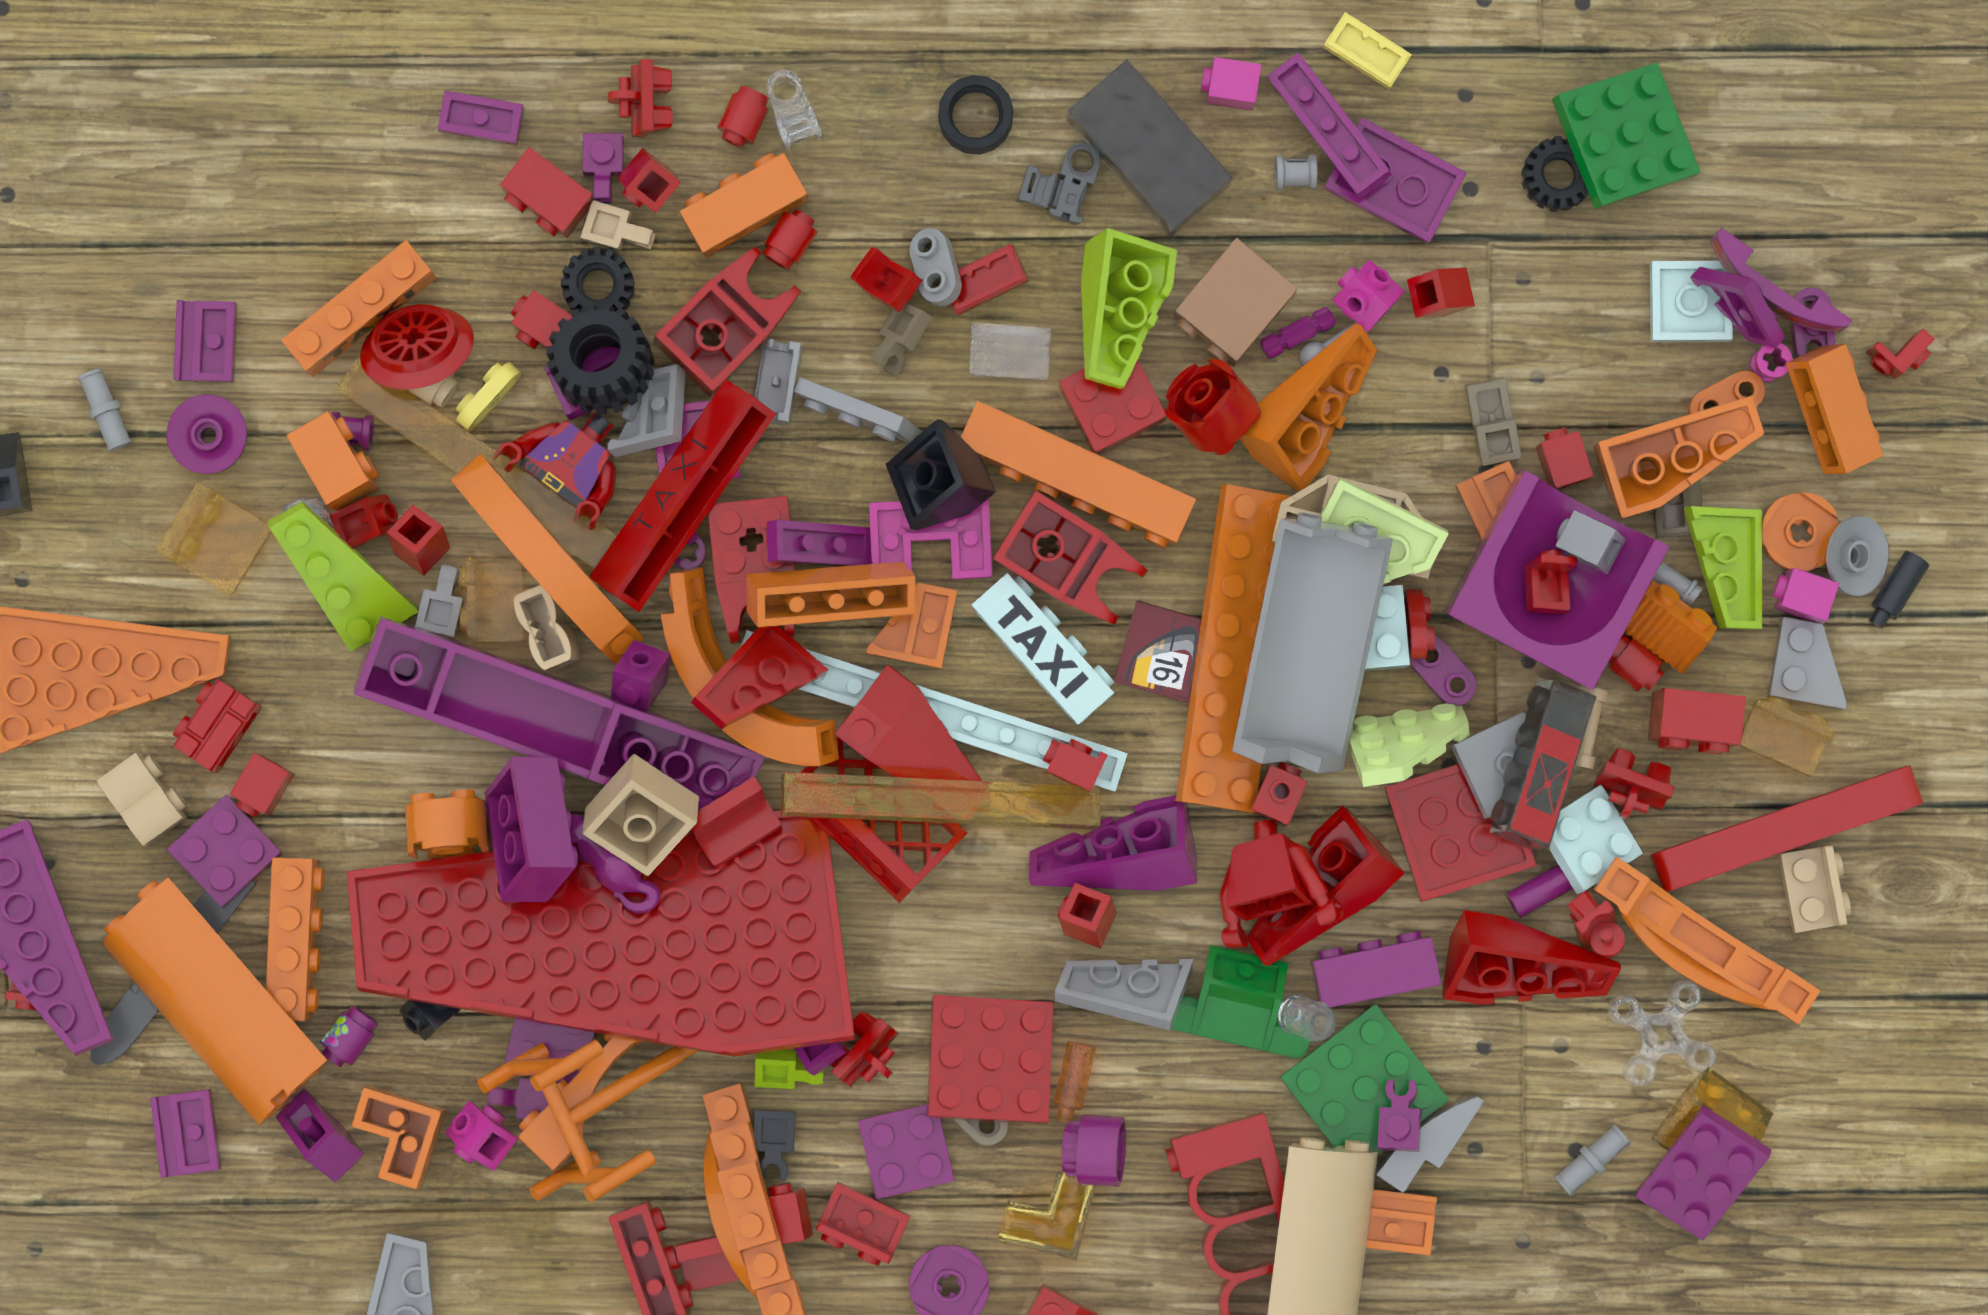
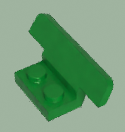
M1210 945L1198 999L1183 996L1171 1028L1176 1031L1293 1058H1299L1306 1054L1314 1032V1026L1278 1018L1283 999L1288 963L1276 961L1267 967L1256 955Z

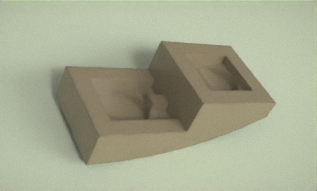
M1501 377L1466 384V397L1481 465L1485 466L1521 459L1516 421L1512 418L1506 379Z

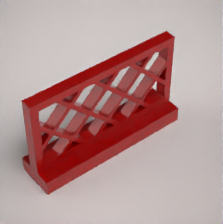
M837 737L839 759L823 765L824 767L837 768V785H825L813 774L820 766H807L793 779L784 792L900 903L968 833L943 809L892 775H890L892 788L872 787L871 769L881 768L864 756L863 760L844 759L843 744L845 742ZM844 768H863L865 787L845 786ZM846 794L865 795L866 813H853L846 806ZM873 795L892 796L893 815L874 814ZM900 797H913L920 804V816L901 815ZM875 822L894 823L895 841H882L875 834ZM902 823L921 824L922 843L903 842ZM929 825H942L953 837L947 844L930 843ZM904 850L923 851L924 867L917 874L904 862ZM931 851H936V852H938V853L931 859Z

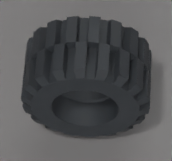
M595 304L586 305L587 311L580 313L577 308L570 312L572 315L570 320L567 321L564 318L558 323L559 332L552 331L549 340L553 346H547L546 355L549 359L547 364L562 394L566 396L568 402L574 407L579 405L582 411L589 414L593 408H595L598 415H607V409L613 408L614 412L617 413L623 411V404L627 402L631 406L638 401L635 396L638 392L645 394L649 387L645 379H653L654 371L651 365L655 364L654 355L639 323L634 317L630 318L627 311L619 308L615 312L612 305L603 304L602 309H597ZM602 347H616L620 349L617 360L609 368L600 372L581 370L584 360L594 350Z

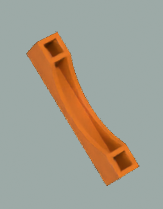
M606 1034L603 1038L608 1043L602 1048L603 1054L578 1068L579 1073L569 1084L564 1079L557 1084L568 1108H572L593 1095L599 1083L614 1063L632 1047L643 1041ZM549 1105L541 1113L534 1109L518 1126L523 1131L518 1136L519 1140L554 1173L572 1155ZM585 1121L577 1124L582 1137Z

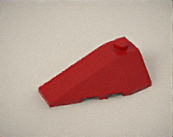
M889 664L883 669L835 733L836 736L866 759L965 825L991 793L968 758L958 748L942 720H939L921 689Z
M1344 805L1314 832L1307 843L1311 846L1308 853L1329 890L1327 895L1329 899L1336 898L1343 908V915L1337 922L1330 925L1328 923L1320 925L1317 919L1318 905L1313 899L1311 904L1260 917L1248 934L1247 939L1261 962L1267 967L1377 901L1405 874L1384 845Z
M1463 910L1450 936L1442 996L1446 1000L1479 1005L1494 1004V998L1517 996L1518 1002L1532 1001V995L1552 993L1558 999L1606 996L1621 970L1620 962L1599 956L1592 951L1504 916Z

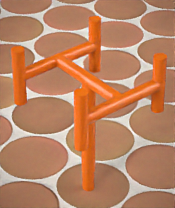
M597 1040L591 1041L563 1058H547L549 1057L547 1047L543 1043H539L477 1080L481 1091L486 1094L515 1076L534 1075L530 1077L531 1085L537 1092L542 1090L575 1160L529 1188L530 1194L534 1200L540 1201L566 1184H589L583 1188V1192L587 1200L593 1202L654 1165L656 1161L652 1152L645 1150L619 1167H597L601 1162L600 1158L594 1150L589 1151L577 1124L584 1122L682 1063L686 1058L698 1052V1050L673 1046L570 1109L556 1081L602 1055L603 1049Z

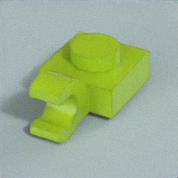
M785 1049L756 1054L755 1087L795 1090V1081L813 1085L823 1084L824 1069L815 1076L808 1073L800 1058H797L795 1050Z

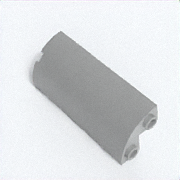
M1302 512L1298 513L1297 519H1280L1232 752L1262 764L1289 761L1316 773L1344 770L1393 541L1392 538L1377 534L1378 527L1359 522L1354 523V528L1322 522V517Z

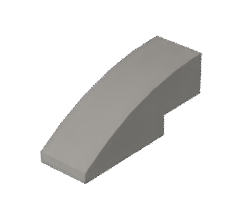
M1472 1095L1450 1104L1421 1122L1420 1152L1390 1150L1377 1166L1375 1175L1404 1193L1425 1160L1437 1168L1441 1167L1484 1101Z

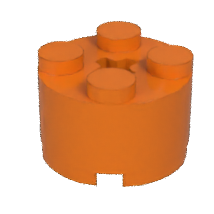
M455 790L451 792V797L435 799L434 793H418L410 796L411 803L405 806L409 857L418 858V851H428L429 859H439L474 854V847L477 846L480 847L482 852L489 850L486 801L475 796V790Z

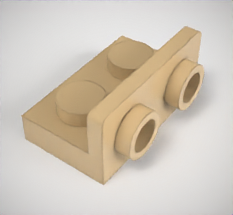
M1829 845L1778 854L1792 933L1847 925L1846 916L1851 915V905L1847 892H1841L1839 876H1843L1844 869L1840 853H1834L1833 846Z

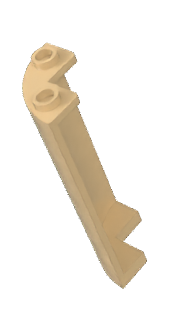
M1301 1137L1300 1144L1293 1143L1289 1146L1267 1315H1357L1378 1151L1369 1150V1143L1345 1140V1146H1337L1332 1149L1324 1147V1140Z

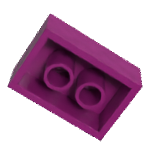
M512 756L484 792L502 902H548L576 868L578 855L576 847L572 846L571 814L565 807L563 795L565 791V778L559 771L558 760L555 757Z

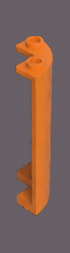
M169 877L160 884L154 880L137 894V897L141 900L125 916L123 914L117 916L104 928L108 935L102 945L260 1126L287 1104L294 1092L325 1067L327 1059Z

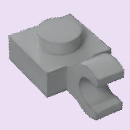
M442 564L436 591L423 590L415 628L418 627L426 631L456 637L465 599L453 596L460 568Z

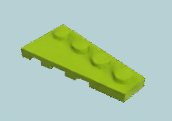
M303 501L267 521L270 530L350 652L371 640L379 616L402 623L419 612L418 606L410 598H406L388 578L376 571L366 561V558L355 548L352 549L343 541L339 534Z

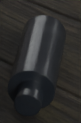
M1904 551L1871 604L1875 611L1869 622L1883 629L1889 618L1896 620L1928 570L1929 563L1912 552Z

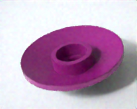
M204 394L187 399L173 412L167 426V443L173 457L186 469L199 474H215L228 469L240 458L247 442V426L243 415L230 401L216 395ZM208 429H214L216 432V439L212 443H205L203 440V434Z

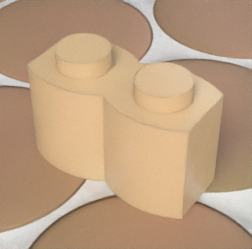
M539 585L515 595V613L520 624L529 632V647L536 663L543 670L556 671L580 661V645L575 633L565 624L566 613L543 587Z
M136 752L96 781L142 846H149L187 818L183 812L187 804L174 787L167 790L159 777L164 773L156 760L150 754L144 757L141 753Z

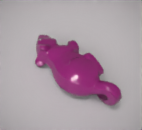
M571 814V842L577 844L579 858L583 862L591 863L594 867L598 881L613 891L614 897L620 898L626 909L635 913H646L654 909L660 901V890L650 881L641 880L642 873L583 835L584 817ZM624 892L646 894V900L641 903H633L624 897Z

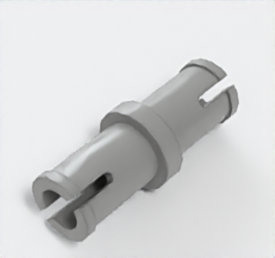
M102 368L94 369L78 376V380L82 384L91 407L89 415L92 420L96 419L107 444L108 451H114L132 443L118 411L121 409L119 400L113 399L103 376Z
M1613 1124L1591 1146L1587 1148L1584 1145L1579 1150L1581 1154L1553 1177L1572 1196L1578 1188L1597 1172L1601 1175L1606 1170L1604 1166L1632 1143Z

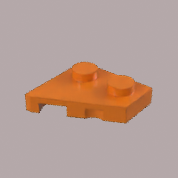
M918 582L915 586V614L891 616L884 628L867 647L866 654L942 669L958 590Z

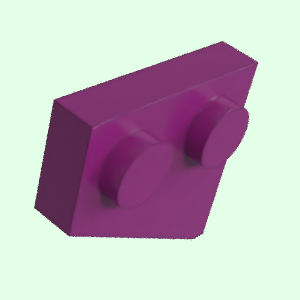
M1699 267L1691 275L1690 278L1697 287L1701 285L1708 286L1720 297L1714 304L1715 307L1734 324V327L1747 341L1776 348L1785 338L1777 323L1778 318L1776 314L1768 307L1761 294V286L1753 278Z

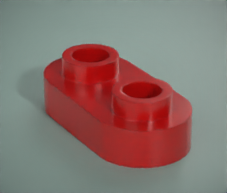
M1405 589L1404 605L1409 658L1426 659L1427 652L1435 649L1434 627H1427L1426 621L1431 620L1430 597H1423L1422 589Z

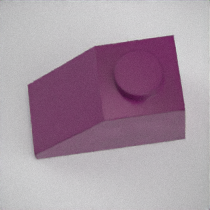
M305 1089L275 1116L306 1161L335 1183L364 1155L349 1132Z

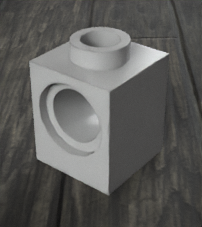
M1574 510L1570 519H1565L1558 530L1556 547L1567 556L1577 557L1578 561L1608 575L1626 538L1617 530Z

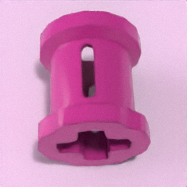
M1779 343L1776 348L1764 345L1753 354L1749 366L1752 372L1757 374L1763 382L1769 383L1788 372L1786 362L1793 359L1790 350L1782 343ZM1770 354L1775 356L1774 363L1779 365L1771 371L1767 369L1768 362L1763 360Z

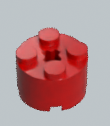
M1209 359L1207 361L1210 364L1202 367L1193 364L1183 370L1173 380L1166 393L1169 403L1168 409L1165 408V414L1194 448L1203 452H1214L1216 455H1224L1230 452L1235 442L1248 431L1252 424L1258 421L1261 410L1257 406L1254 394L1226 362L1219 359Z

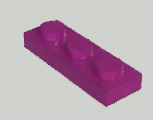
M787 520L767 521L768 562L830 567L872 564L870 527Z

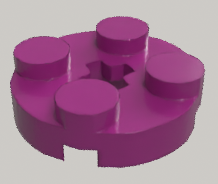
M938 1245L921 1255L914 1264L909 1278L910 1297L920 1315H978L985 1306L989 1295L988 1272L981 1259L971 1250L959 1245ZM951 1274L957 1276L956 1284L961 1287L960 1291L957 1294L950 1292L948 1296L942 1295V1286L938 1283V1280L941 1277L948 1278Z

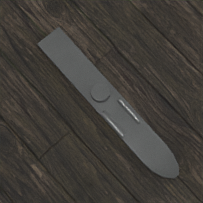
M252 881L224 909L206 891L201 894L193 906L218 934L255 886L256 882ZM135 982L106 1019L114 1041L91 1050L90 1060L95 1065L110 1063L122 1056L135 1043L159 1011Z

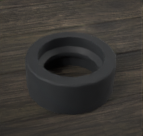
M971 75L958 79L946 89L939 103L938 121L942 135L952 147L963 153L980 155L995 150L1005 142L1012 129L1013 106L1009 94L1000 83L986 76ZM972 92L988 95L997 104L999 110V122L995 129L987 136L972 138L960 133L955 127L952 118L953 108L957 100L965 94Z

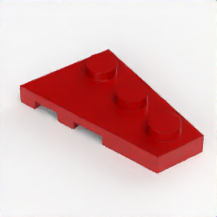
M779 626L758 627L691 701V704L720 729H723L819 679L829 669Z

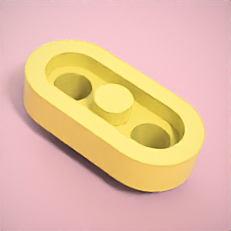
M510 362L503 366L500 363H496L483 377L482 380L486 384L478 393L474 395L470 392L458 404L456 411L460 414L456 421L468 432L472 431L513 388L521 377L522 372Z

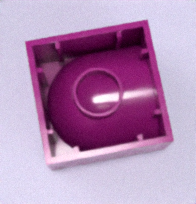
M1526 470L1518 471L1443 613L1577 684L1593 690L1670 546L1589 508ZM1574 510L1617 530L1626 538L1608 575L1578 560L1577 566L1568 571L1570 611L1564 615L1527 612L1524 565L1538 557V554L1542 551H1561L1556 547L1558 542L1557 533L1563 521L1567 518L1570 519Z

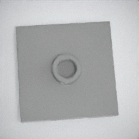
M1525 712L1519 713L1461 742L1451 745L1452 751L1484 819L1519 803L1538 743ZM1541 753L1546 777L1550 781L1555 776L1544 753ZM1540 755L1526 800L1540 790L1546 781ZM1556 778L1551 782L1549 789L1558 785ZM1544 787L1539 793L1548 790V788Z

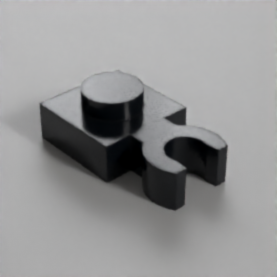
M755 1110L754 1137L757 1151H765V1158L760 1162L763 1179H765V1169L769 1164H775L780 1168L781 1181H785L788 1176V1165L782 1158V1152H794L796 1111Z

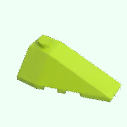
M1106 228L1085 243L1081 274L1085 379L1118 389L1125 387L1143 350L1142 344L1149 330L1154 327L1159 317L1157 313L1164 299L1168 298L1173 288L1177 258L1176 249Z

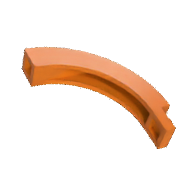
M481 453L451 479L456 488L527 571L614 665L620 661L633 640L642 642L645 639L558 543Z
M703 567L687 568L670 573L669 596L673 601L674 610L661 614L664 636L671 658L680 678L693 698L727 662L712 628ZM769 704L721 729L746 748L783 763L800 766H823L839 759L837 736L835 735V719L822 720L798 717Z

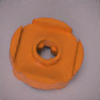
M1792 493L1777 499L1766 509L1762 516V548L1766 556L1775 565L1784 570L1797 568L1808 572L1826 564L1827 546L1833 531L1839 525L1837 513L1828 501L1813 493ZM1804 522L1808 525L1806 533L1810 538L1808 541L1801 539L1796 542L1792 539L1791 525L1798 526Z

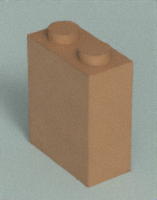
M1236 238L1175 310L1174 317L1178 320L1175 325L1190 339L1194 340L1198 336L1209 345L1206 351L1211 357L1224 362L1228 361L1235 366L1291 300L1298 288Z

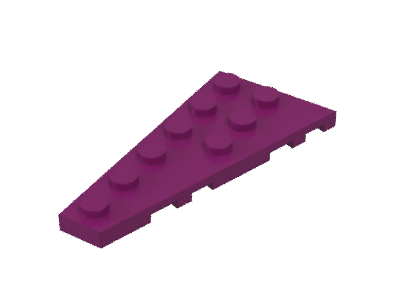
M26 819L0 830V968L39 1012L75 1056H78L112 1042L114 1038L32 824Z

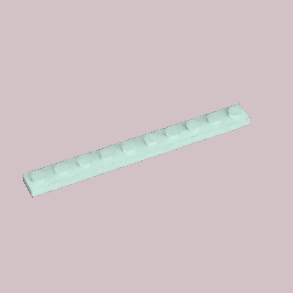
M746 630L742 645L754 632ZM807 650L829 670L824 676L798 690L855 707L880 673ZM916 685L927 698V702L939 720H942L953 740L1047 770L1050 764L1044 762L1043 759L1052 740L1061 741L1068 745L1070 739H1074L1091 747L1090 755L1095 758L1098 757L1100 751L1108 755L1094 785L1113 792L1116 791L1128 753Z

